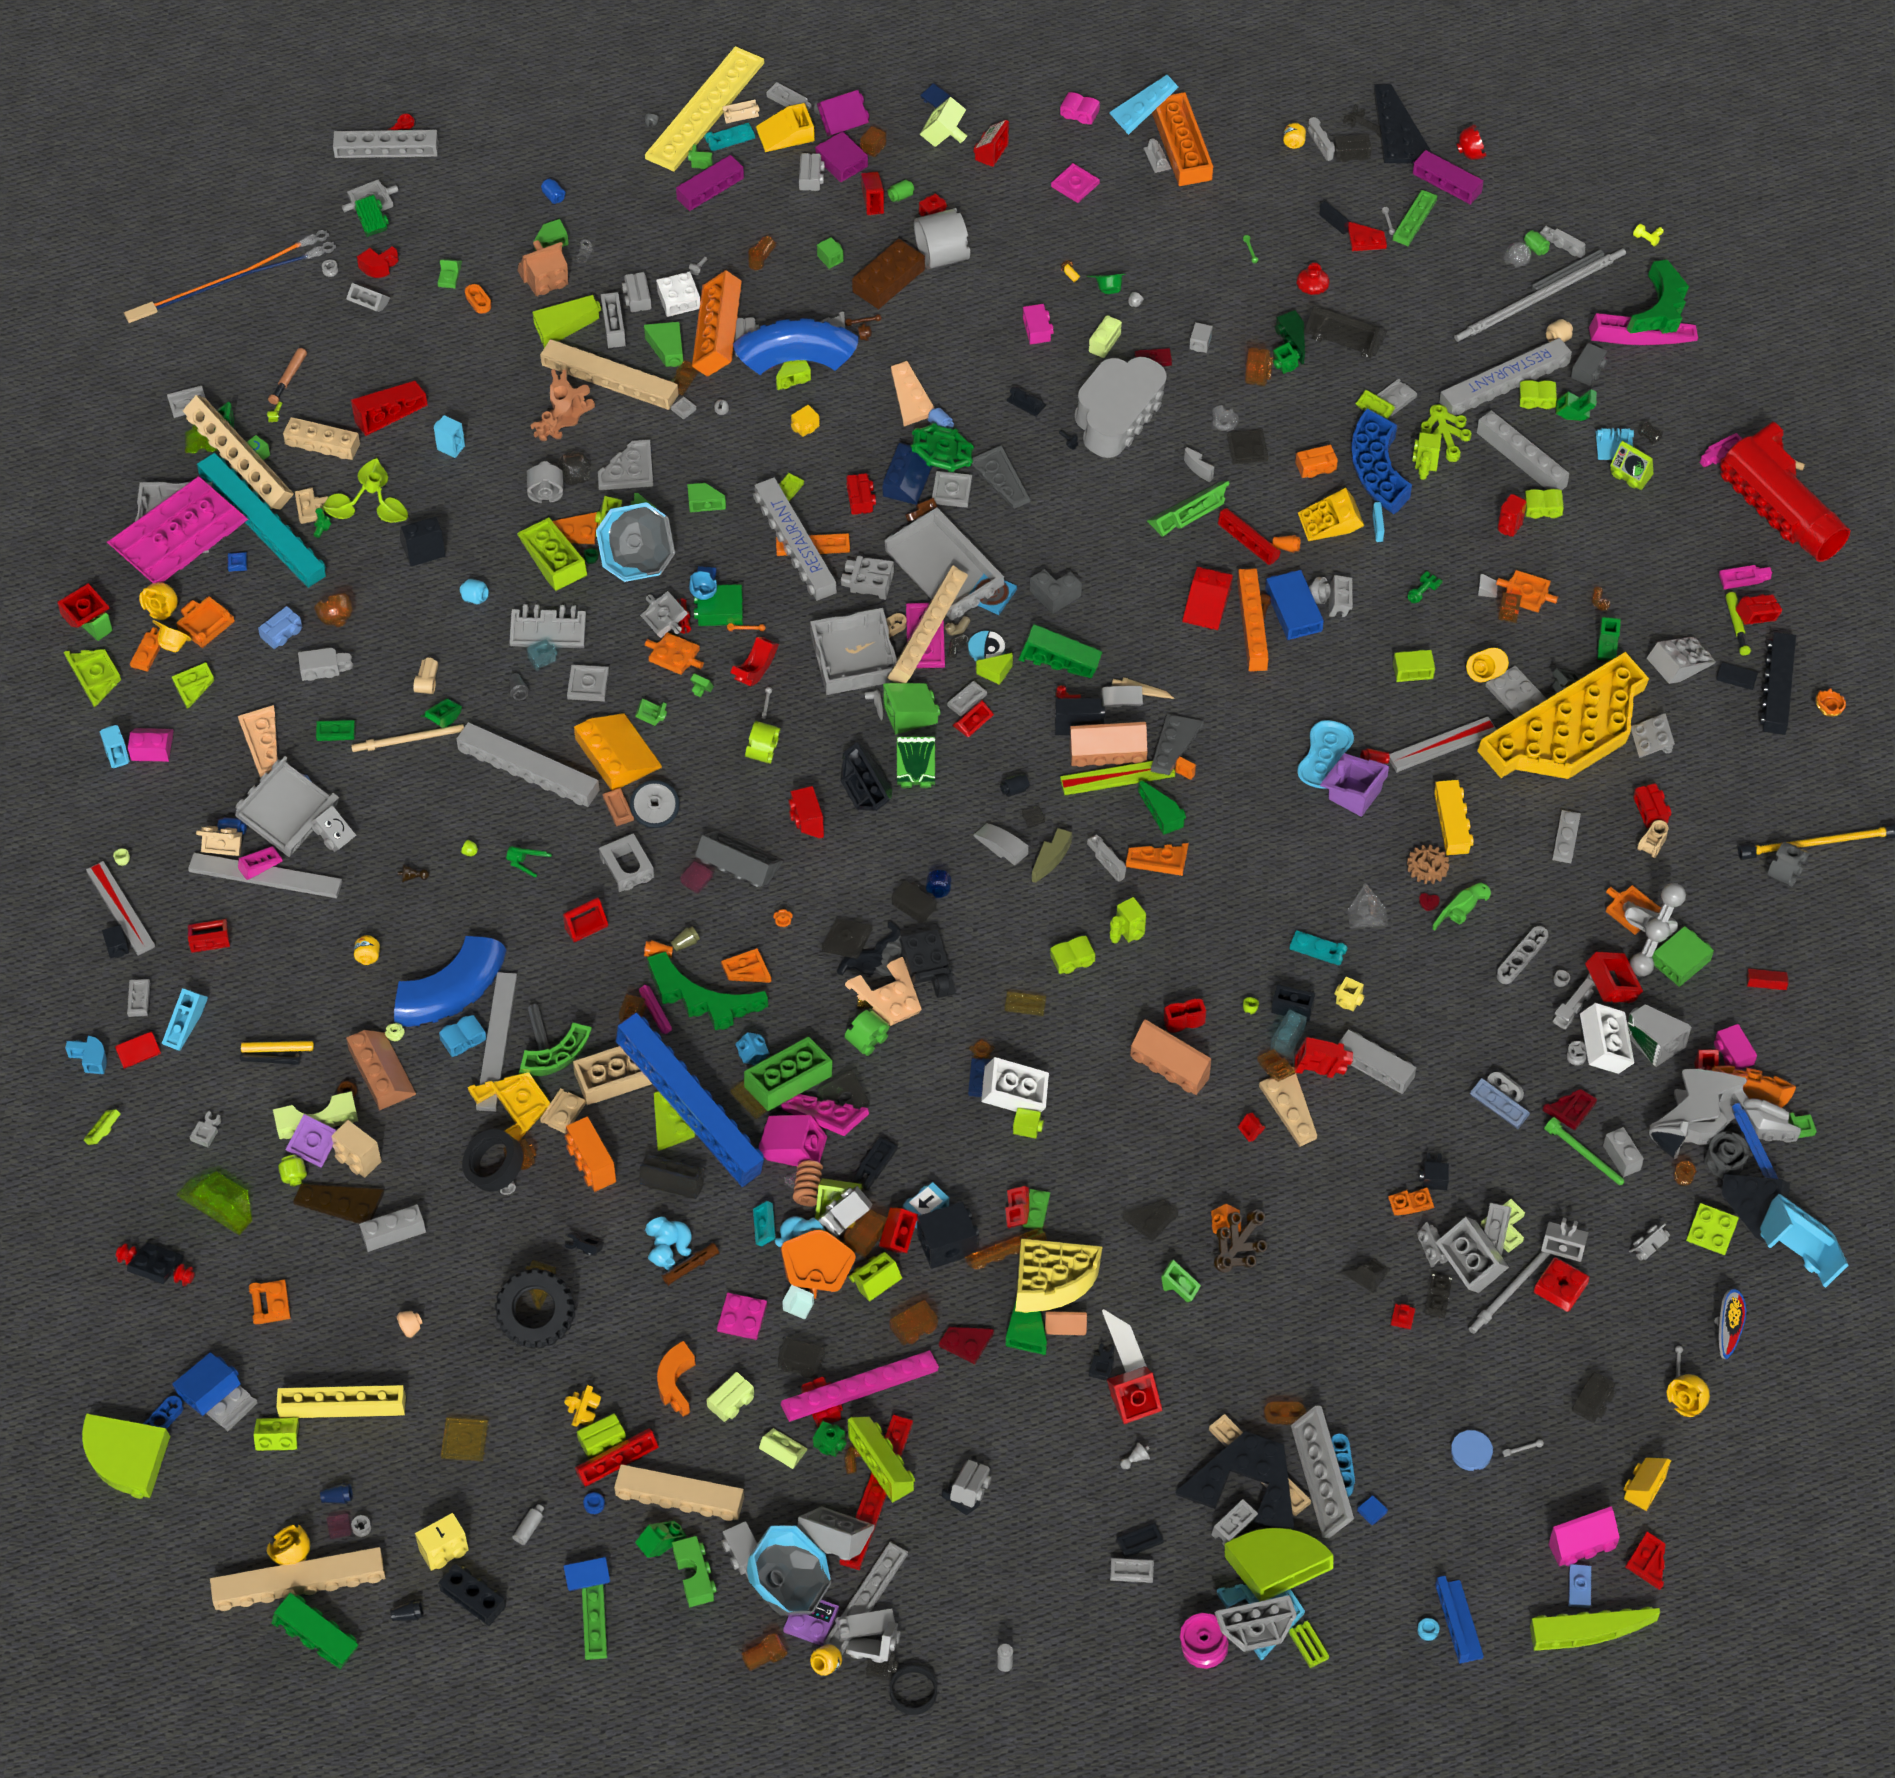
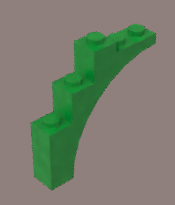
M1668 260L1654 261L1648 276L1657 291L1658 303L1644 313L1632 315L1627 327L1630 334L1657 329L1662 334L1677 332L1682 321L1681 313L1686 303L1684 297L1689 285Z
M666 952L647 957L648 968L662 1004H672L682 999L688 1017H698L708 1012L715 1031L719 1029L724 1030L734 1025L733 1018L735 1017L740 1018L747 1013L759 1012L768 1007V997L765 991L742 995L717 993L704 989L683 976L672 964Z

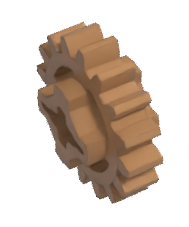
M1422 845L1421 850L1415 848L1414 853L1410 852L1407 870L1411 872L1412 878L1417 877V882L1422 879L1424 884H1427L1428 881L1434 884L1435 879L1440 882L1442 876L1446 877L1449 869V858L1445 857V852L1439 853V847L1434 850L1432 845H1429V848H1425Z

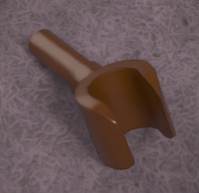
M1264 593L1261 595L1263 619H1265L1267 609L1271 604V596Z

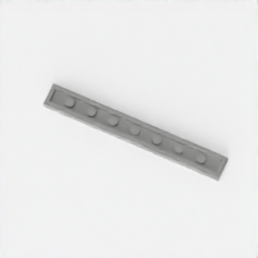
M199 853L193 854L188 867L189 872L332 898L338 897L342 885V879L277 867H271L261 874L246 880L238 869V860Z
M497 972L479 1085L489 1081H501L517 982L516 973ZM496 1094L479 1104L476 1103V1110L496 1112L498 1104Z

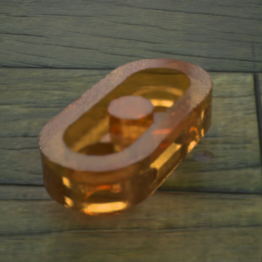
M1270 1402L1264 1409V1417L1271 1424H1293L1306 1413L1305 1406L1299 1402ZM1275 1412L1278 1416L1274 1417L1271 1413ZM1292 1413H1297L1299 1416L1294 1417Z

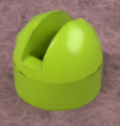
M467 840L462 847L461 853L470 857L474 856L478 850L477 845Z
M1252 997L1245 998L1243 1001L1244 1012L1256 1013L1259 1001Z

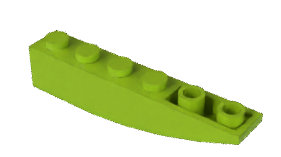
M1660 1608L1622 1609L1619 1612L1603 1610L1594 1614L1581 1612L1577 1615L1569 1616L1568 1614H1559L1556 1617L1540 1615L1532 1618L1530 1624L1533 1649L1536 1651L1574 1648L1616 1639L1656 1622L1660 1615Z

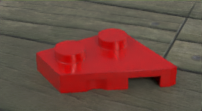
M1349 222L1348 234L1352 251L1386 249L1387 243L1384 231Z
M1646 1532L1625 1566L1659 1590L1664 1585L1662 1575L1665 1563L1663 1559L1665 1543L1649 1532Z

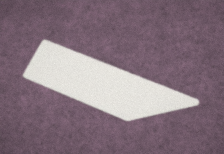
M1103 1309L1104 1318L1125 1371L1129 1372L1146 1366L1131 1326Z

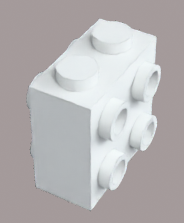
M690 272L656 280L657 292L667 317L700 308V296Z

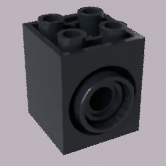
M963 1202L917 1216V1236L931 1269L977 1255L979 1231L977 1226L972 1224L971 1211L969 1208H965Z

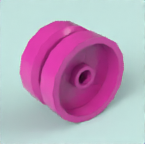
M1200 1613L1191 1616L1185 1621L1181 1628L1180 1641L1186 1660L1197 1668L1205 1669L1220 1664L1228 1654L1229 1642L1228 1638L1221 1632L1216 1616Z

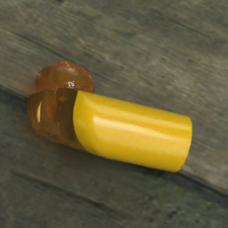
M1069 260L1061 264L1062 271L1073 282H1076L1080 275L1072 268L1073 263Z

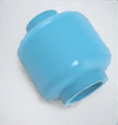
M468 579L460 587V593L465 602L478 605L488 597L489 590L482 581Z

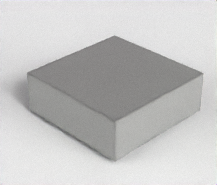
M683 397L671 406V410L684 420L696 411V406Z

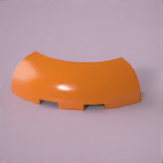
M1715 1066L1712 1071L1745 1077L1747 1082L1743 1085V1091L1749 1099L1765 1100L1781 1108L1789 1102L1796 1089V1086L1777 1076H1774V1078L1763 1076L1762 1071L1746 1068V1071L1735 1070L1734 1066Z

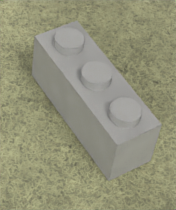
M618 292L601 294L608 348L626 346Z
M418 1205L359 1224L368 1252L426 1233Z

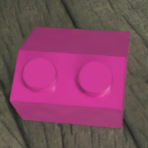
M135 728L131 731L128 743L131 761L169 762L173 729Z

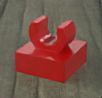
M1253 1113L1247 1114L1238 1126L1249 1142L1254 1141L1266 1128L1262 1126L1259 1122L1260 1119L1256 1118Z
M1395 1304L1391 1325L1411 1329L1415 1308L1410 1307V1305Z

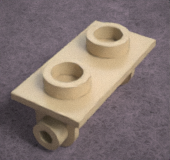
M756 100L722 107L726 123L759 116V107L756 105Z

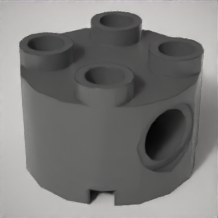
M1783 842L1776 853L1775 860L1770 865L1768 876L1793 887L1797 880L1796 875L1800 876L1805 866L1802 865V862H1806L1809 852L1790 843Z
M1721 1132L1715 1135L1706 1151L1704 1163L1710 1172L1724 1180V1174L1739 1175L1749 1156L1748 1144L1744 1138L1736 1133L1726 1134L1727 1132Z

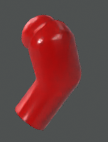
M1061 685L1056 688L1057 692L1055 694L1057 698H1081V694L1070 695L1066 692L1065 686Z

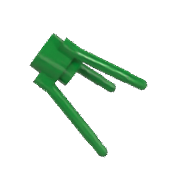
M510 846L506 858L508 861H511V866L517 867L536 878L537 874L519 863L524 862L526 854L551 857L552 854L541 850Z

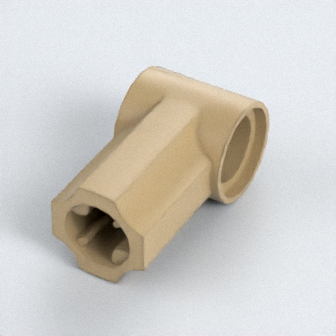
M433 658L422 660L419 674L414 680V692L434 694L438 662Z

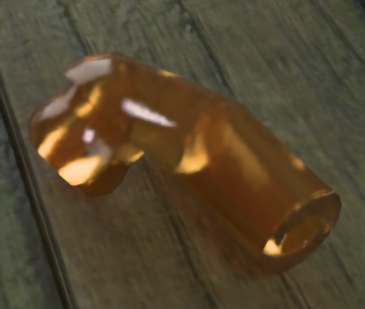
M853 1446L848 1448L844 1457L847 1474L857 1473L855 1457H860V1454Z

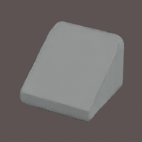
M1480 574L1478 596L1496 598L1497 581L1484 574Z

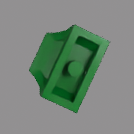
M445 699L425 711L421 717L433 721L444 729L457 719L461 713L462 706L449 699Z

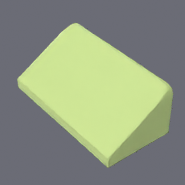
M774 1428L762 1437L759 1449L792 1469L807 1451L806 1447Z

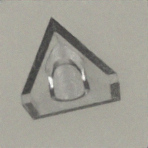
M1365 883L1347 910L1349 927L1388 926L1385 906Z

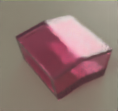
M694 861L680 877L683 886L699 894L713 878V872Z

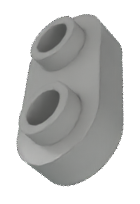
M1493 1072L1488 1076L1487 1082L1516 1103L1523 1099L1524 1092L1522 1087L1503 1072ZM1498 1078L1501 1079V1085L1497 1083ZM1513 1090L1517 1093L1516 1097L1512 1095Z

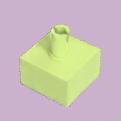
M949 97L931 113L920 135L935 147L950 135L959 143H962L967 134L961 131L957 125L966 109Z

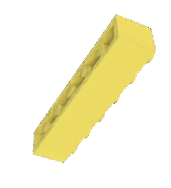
M403 1385L278 1388L277 1411L280 1418L405 1415L406 1395Z

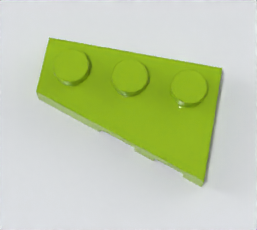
M659 1091L654 1093L658 1151L694 1138V1131Z

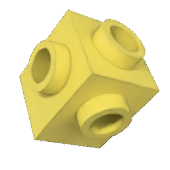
M1345 977L1343 983L1339 984L1335 991L1337 996L1336 1004L1343 1009H1349L1354 1012L1356 1006H1360L1364 1000L1365 995L1362 994L1364 984Z

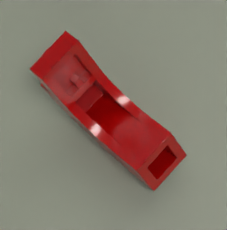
M756 637L751 653L742 665L733 666L730 673L736 675L735 680L749 686L755 685L769 668L779 644L764 637Z

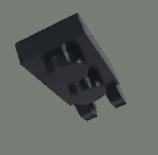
M880 1137L859 1166L860 1169L855 1174L853 1183H859L864 1173H866L869 1177L865 1181L863 1188L869 1190L875 1179L879 1177L897 1151L898 1146Z

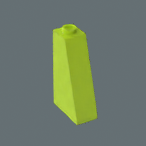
M590 295L533 311L534 325L544 348L550 339L556 342L598 320L601 307L599 301H595L594 296Z

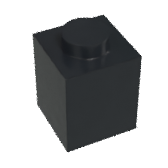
M121 925L102 930L110 959L114 957L119 958L129 953Z

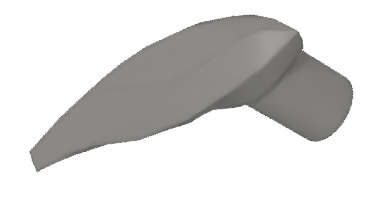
M878 689L874 692H865L866 700L874 699L878 716L882 720L881 692Z

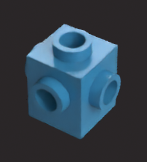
M748 1032L735 1044L743 1063L757 1065L770 1054L764 1038L759 1034Z

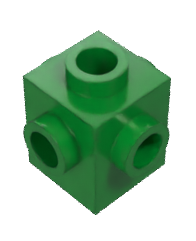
M1289 342L1273 350V364L1283 374L1299 367V354L1296 349L1292 348Z
M822 1421L813 1436V1447L819 1449L824 1455L836 1457L839 1451H843L847 1443L845 1431L836 1424L831 1425L825 1421Z

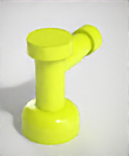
M1639 224L1634 230L1633 236L1637 238L1642 236L1655 247L1660 240L1659 236L1664 230L1659 227L1650 234L1645 231L1644 225Z

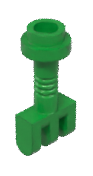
M1426 571L1420 578V582L1423 584L1418 589H1411L1409 591L1408 600L1411 603L1420 602L1422 594L1428 588L1435 591L1442 584L1443 580L1439 578L1434 582L1437 577L1432 575L1429 578L1431 573Z

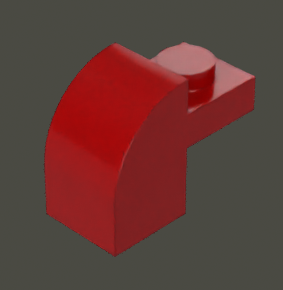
M393 246L380 255L369 248L357 256L358 268L366 275L374 278L389 275V267H393L399 261L397 250Z

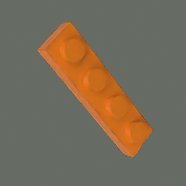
M849 534L809 535L819 554L850 552ZM776 537L777 556H787L783 543L779 542Z

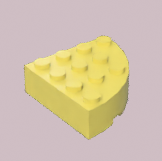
M1021 1239L1015 1311L1028 1313L1050 1310L1069 1304L1084 1295L1093 1286L1098 1276L1102 1247Z

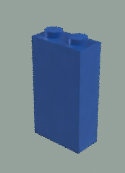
M1301 570L1291 571L1287 574L1272 576L1266 579L1265 590L1267 595L1271 596V604L1287 640L1322 632L1324 620Z

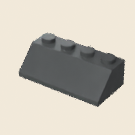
M719 831L702 835L695 857L700 858L702 863L713 864L717 866L718 870L723 872L729 871L734 874V877L751 881L750 884L756 887L769 884L783 863V860Z

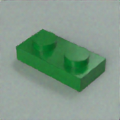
M355 720L317 721V741L355 740Z

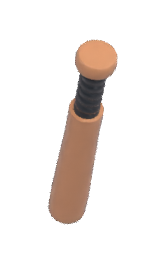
M298 348L278 382L276 390L268 398L271 404H278L281 393L288 386L307 355L305 349Z

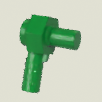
M317 508L315 512L318 518L314 523L317 528L313 535L316 538H320L322 532L329 529L331 520L324 515L321 508Z

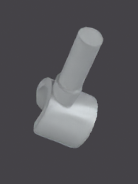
M704 257L697 264L691 263L689 266L690 273L699 275L700 269L707 261V258Z

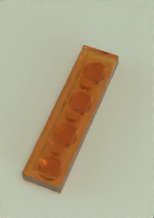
M1040 1228L1026 1232L966 1256L967 1265L973 1269H981L987 1263L1001 1261L1009 1254H1019L1021 1239L1045 1241L1047 1240L1046 1234Z

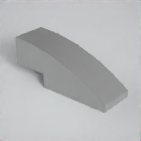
M986 823L974 834L976 839L1000 858L1005 857L1013 865L1018 864L1028 855L1027 844L995 825Z

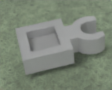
M208 1111L205 1115V1123L198 1122L190 1136V1140L209 1148L218 1133L216 1126L221 1123V1116L217 1115L216 1119L211 1120L212 1114Z

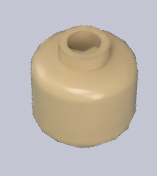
M1559 319L1547 327L1546 337L1549 342L1558 338L1566 342L1572 338L1573 327L1566 320Z

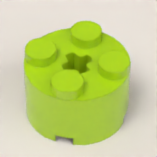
M755 721L750 733L745 757L771 764L774 749L779 741L781 728Z

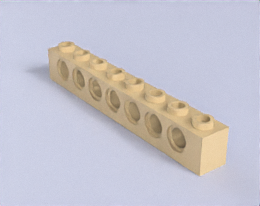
M195 395L183 410L187 416L186 419L198 427L197 431L209 439L208 443L220 451L219 455L231 463L230 467L242 475V480L254 488L253 491L265 500L264 502L268 504L270 509H282L294 493L206 398Z

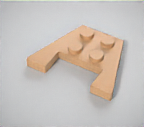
M903 957L891 961L887 965V968L896 979L895 982L871 991L861 975L845 983L849 990L852 988L859 994L858 998L862 1001L866 1000L873 1006L872 1010L890 1026L910 1018L922 1010Z

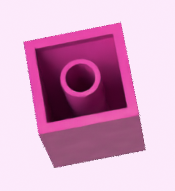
M811 1115L769 1116L764 1126L759 1150L768 1161L798 1166L802 1161H817L820 1163L827 1135Z

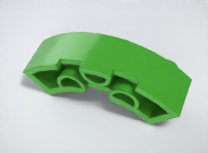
M572 1023L568 1034L557 1046L541 1051L525 1050L519 1074L530 1073L532 1077L545 1076L565 1068L584 1049L592 1027Z

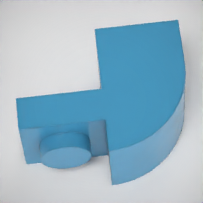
M88 1036L87 1042L79 1040L74 1042L67 1041L65 1048L68 1057L82 1059L85 1073L105 1074L107 1057L102 1043L97 1038Z

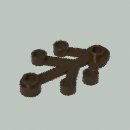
M1251 1210L1248 1212V1223L1240 1234L1238 1232V1224L1241 1222V1215L1238 1212L1228 1215L1227 1220L1230 1224V1229L1221 1227L1216 1233L1219 1238L1220 1252L1214 1259V1266L1217 1270L1226 1273L1231 1271L1233 1266L1249 1268L1256 1265V1258L1253 1255H1246L1243 1258L1233 1257L1238 1251H1255L1260 1253L1267 1250V1243L1264 1240L1244 1243L1255 1227L1264 1223L1265 1214L1261 1210ZM1230 1237L1231 1247L1228 1249L1227 1239Z

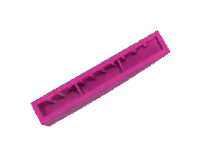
M1596 313L1589 326L1591 341L1627 345H1659L1698 340L1696 325L1680 323L1677 332L1662 334L1657 329L1630 334L1627 327L1631 317Z

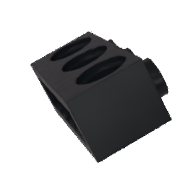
M454 1564L438 1582L441 1592L488 1626L506 1608L504 1596L497 1590L492 1591L489 1589L487 1583L482 1579L474 1578L472 1573L464 1566L459 1567ZM457 1579L462 1580L459 1584L452 1583L454 1580ZM472 1591L478 1592V1594L475 1596L469 1595V1593ZM488 1603H494V1604H495V1605H494L493 1607H491V1608H486V1607H485Z

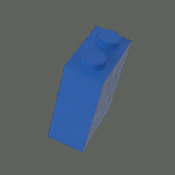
M210 1352L172 1385L178 1396L203 1416L241 1383L237 1378L239 1375L237 1370L233 1366L228 1367L220 1356L216 1357Z

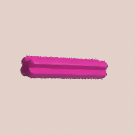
M643 985L639 988V992L661 1033L668 1034L672 1031L668 1019L650 986Z

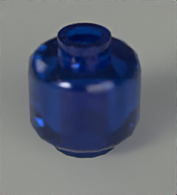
M944 870L930 872L926 881L928 894L935 898L947 896L951 890V876Z

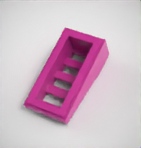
M272 846L239 858L238 869L245 879L248 880L282 862V858Z

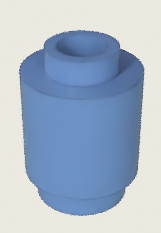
M941 408L932 409L929 412L928 421L930 423H936L949 429L953 428L952 418Z

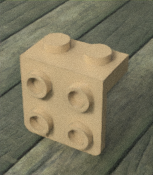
M206 826L196 831V835H202L201 852L241 855L242 832H237L236 828L218 830L217 826Z

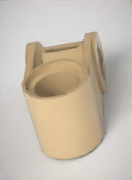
M1661 820L1654 821L1640 840L1637 850H1643L1651 854L1653 858H1656L1667 838V823Z

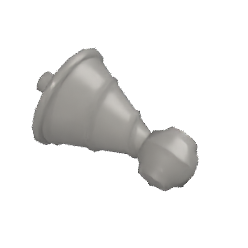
M1137 1442L1131 1455L1120 1461V1466L1123 1469H1129L1132 1462L1150 1459L1147 1450L1150 1449L1148 1445L1143 1447Z

